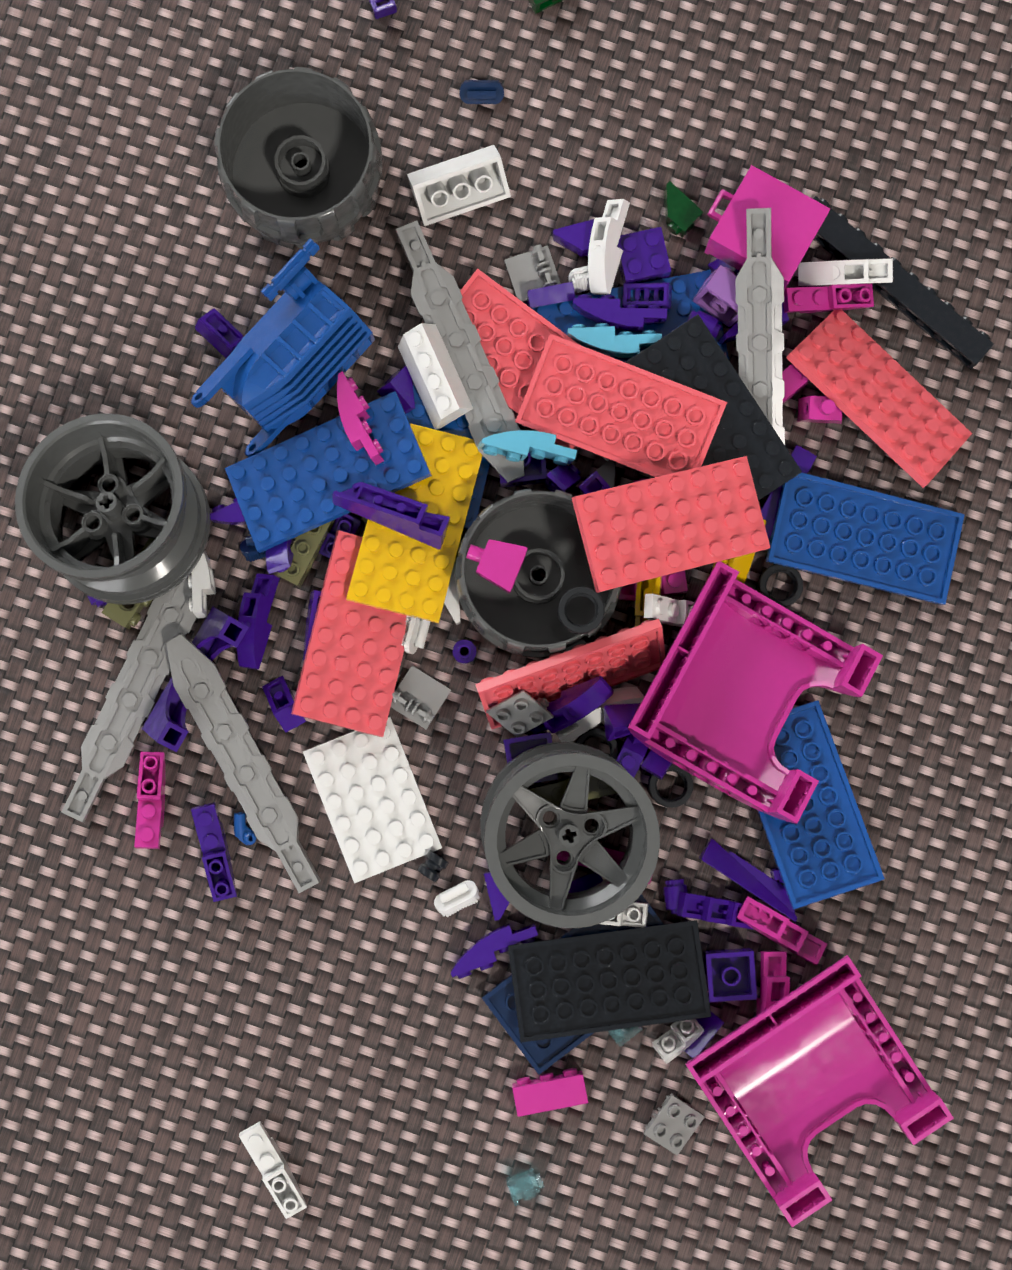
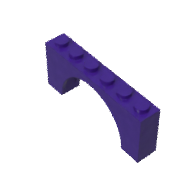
M212 607L192 643L213 661L225 649L230 647L237 648L249 627ZM172 677L143 725L142 730L157 743L177 752L189 731L185 725L187 709L173 686Z

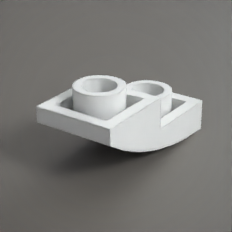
M634 902L619 915L600 924L647 927L648 903Z
M696 1019L676 1021L671 1024V1029L652 1042V1046L665 1063L668 1064L696 1041L704 1032V1029Z

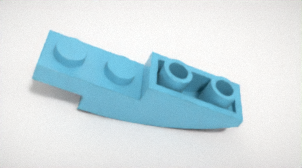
M607 323L596 324L595 327H586L583 324L573 325L572 328H568L566 334L581 346L610 357L633 358L640 353L639 349H646L662 338V333L656 334V331L653 330L643 331L642 334L636 335L629 331L620 332L619 335H615V326H609Z
M518 430L502 432L485 437L478 444V449H482L483 453L491 456L500 454L513 462L523 461L528 456V453H530L533 458L552 459L555 464L566 466L575 460L577 450L556 445V435L539 431Z

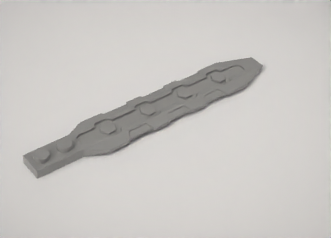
M771 208L746 209L747 259L735 279L736 304H738L736 351L739 357V377L785 445V427H783L785 381L782 377L784 277L772 258Z
M418 221L396 228V234L413 271L411 297L426 324H436L474 408L465 413L477 449L478 444L485 437L502 432L520 430L518 423L515 422L516 418L512 409H509L499 387V379L495 370L490 366L482 348L479 333L468 316L462 302V294L454 276L435 262ZM478 449L507 482L524 476V461H509L506 459V456L500 454L491 456L483 453L482 449Z
M188 577L168 593L153 599L147 612L148 616L136 640L132 642L126 654L127 659L115 683H112L105 697L106 702L95 724L91 725L81 746L82 771L61 811L78 821L85 822L105 779L124 767L134 747L133 742L145 718L149 716L155 704L154 699L166 675H169L171 671L166 642L181 634L186 636L187 633H190L197 618L189 608V598L192 597V589L189 588Z
M183 634L166 642L173 686L185 708L189 709L202 733L201 737L208 750L212 751L221 767L224 779L230 790L235 793L245 811L246 819L256 838L277 852L298 893L321 882V879L299 841L298 816L288 797L284 796L271 772L272 768L265 755L261 754L252 738L249 726L242 713L238 712L228 694L227 686L217 667Z

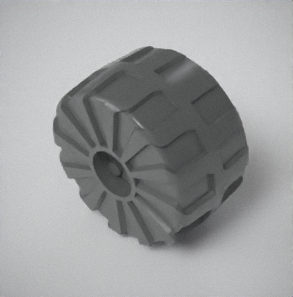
M295 67L294 69L276 72L268 71L255 77L256 80L248 84L239 93H235L229 100L221 125L216 129L214 148L217 156L218 174L228 201L244 222L259 231L265 240L276 245L282 241L295 244L298 248L303 249V245L309 239H312L319 246V243L331 239L340 241L355 231L354 225L361 217L369 215L374 208L382 176L383 162L380 139L368 109L358 102L352 94L350 87L336 77L331 78L315 72L312 68ZM297 162H307L302 168L296 167Z
M524 489L514 492L513 495L503 498L493 505L490 504L478 515L466 532L457 555L455 570L456 587L466 616L475 629L489 642L516 655L545 658L554 653L569 651L576 645L587 643L608 622L619 600L621 587L598 593L604 602V617L599 626L587 634H575L562 626L558 618L557 609L563 595L575 587H587L594 591L595 587L572 502V494L560 490L551 492ZM491 539L528 548L511 593L505 592L476 574L479 563L466 558L471 544L485 549L488 540ZM542 570L545 573V579L535 581L532 577L533 571ZM584 596L571 599L566 609L570 621L578 625L588 624L596 613L594 603Z

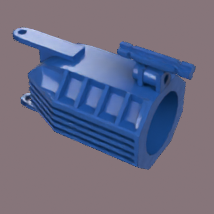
M309 239L303 245V250L300 249L271 280V284H267L261 291L269 301H272L278 295V290L281 291L283 289L285 293L243 337L233 352L199 387L196 393H194L195 395L191 397V404L196 408H200L222 388L223 392L262 427L260 432L250 441V444L246 446L245 455L247 457L264 451L287 425L306 415L338 381V374L342 371L345 373L375 341L373 332L357 314L304 267L310 260V256H314L320 249L312 239Z

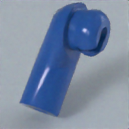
M234 813V835L245 845H253L257 838L254 832L246 825V813Z

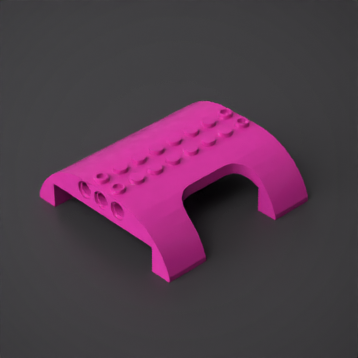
M719 561L716 562L630 722L628 730L653 752L719 791L768 815L797 824L819 781L799 769L788 770L775 757V742L800 694L811 687H821L854 697H862L883 655L864 644L852 647L736 580L739 572Z
M848 955L685 1063L791 1227H794L832 1201V1198L813 1172L808 1161L810 1141L818 1133L855 1108L864 1104H874L885 1109L913 1145L954 1119L942 1099L932 1091L860 980L862 976Z

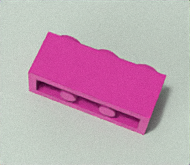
M577 1068L566 1069L563 1071V1074L555 1076L553 1073L541 1074L540 1079L530 1080V1077L517 1079L516 1083L512 1084L518 1117L588 1103L582 1070L577 1071Z

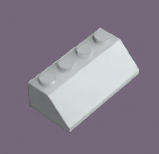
M495 145L407 174L424 226L511 197L501 156Z
M421 323L403 334L398 348L434 429L439 430L474 409L436 324Z

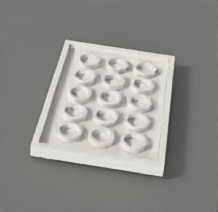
M391 717L387 719L383 737L353 731L303 751L354 883L424 856L430 850L434 852L442 848Z

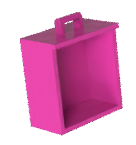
M751 165L736 193L733 195L725 190H721L707 215L718 221V224L709 238L704 253L710 254L740 271L747 259L746 209L771 208L772 258L784 277L785 290L827 217L830 208ZM724 198L729 200L730 203L721 216L715 210L721 199Z

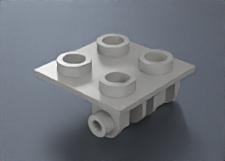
M541 244L536 245L532 251L504 260L516 297L522 302L527 301L528 290L561 284L548 245L544 247Z
M411 666L396 691L392 694L391 708L427 730L451 690L416 667Z
M524 690L486 710V713L516 737L554 717L547 710L549 702L546 698L535 700Z
M671 1093L669 1096L666 1095V1099L661 1105L662 1108H657L659 1110L658 1114L654 1112L655 1118L652 1117L650 1122L645 1125L646 1129L643 1134L675 1155H678L705 1116Z

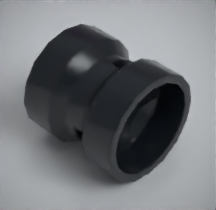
M430 850L426 855L425 863L420 864L417 871L430 880L437 882L440 878V872L442 869H446L449 862Z

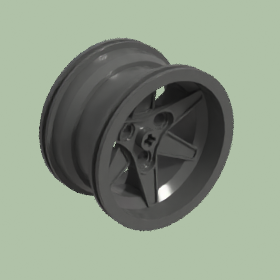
M111 413L94 414L77 418L58 427L33 450L21 471L16 488L15 512L17 523L25 542L32 552L50 568L62 574L81 592L106 603L119 605L137 604L153 600L168 593L193 571L208 541L211 522L210 508L205 490L191 469L178 458L169 443L155 429L129 416ZM141 459L155 465L142 479L129 485L123 460ZM104 467L105 475L98 481L100 492L77 490L87 478ZM116 484L112 491H108L111 485ZM170 487L172 508L168 519L165 520L145 507ZM68 507L84 515L81 521L82 527L68 539L64 540L63 521ZM140 513V517L136 521H132L133 517ZM96 522H100L96 529H92ZM134 535L155 539L144 551L135 556ZM107 542L114 559V566L99 567L81 561Z
M554 742L536 746L518 755L495 777L487 791L481 810V840L488 868L496 886L506 900L517 910L529 918L546 925L560 928H582L612 919L639 898L656 868L660 848V832L656 812L651 800L641 785L621 764L608 754L588 745L573 742ZM560 772H573L559 806L527 789L531 784L548 775ZM590 775L599 778L611 786L618 793L625 807L587 812ZM516 801L539 829L506 848V824L509 813ZM547 811H553L556 814L552 822L543 821V815ZM588 819L597 820V825L592 830H587L584 827ZM629 825L627 848L618 865L598 842V839ZM566 829H570V830H569V833H570V834L565 835V834H566L565 830H566ZM561 851L569 852V858L564 862L557 860V854ZM549 856V891L532 884L524 878L515 868L514 864ZM578 861L605 878L604 881L592 888L568 893Z

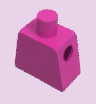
M807 396L798 399L797 422L841 424L842 411L827 396Z
M489 539L485 549L471 544L466 558L479 563L476 574L505 592L511 593L528 548Z

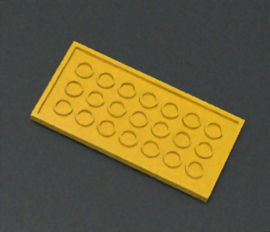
M410 423L432 476L399 490L395 494L427 504L428 513L450 517L441 549H436L368 519L346 600L439 624L483 455L478 451L473 439Z

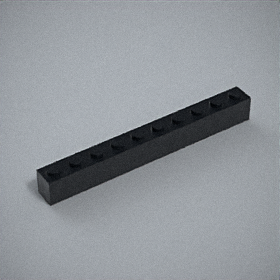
M815 196L813 199L830 208V211L814 240L839 261L893 258V282L872 283V288L971 370L994 345L990 341L989 335L983 331H978L972 326L971 320L965 316L961 317L956 313L955 308L949 302H943L937 297V293L932 288L925 287L920 283L919 278L914 273L903 269L901 263L896 258H890L885 254L884 249L878 243H872L866 238V234L861 229L850 225L848 219L843 214L833 211L825 199H819Z

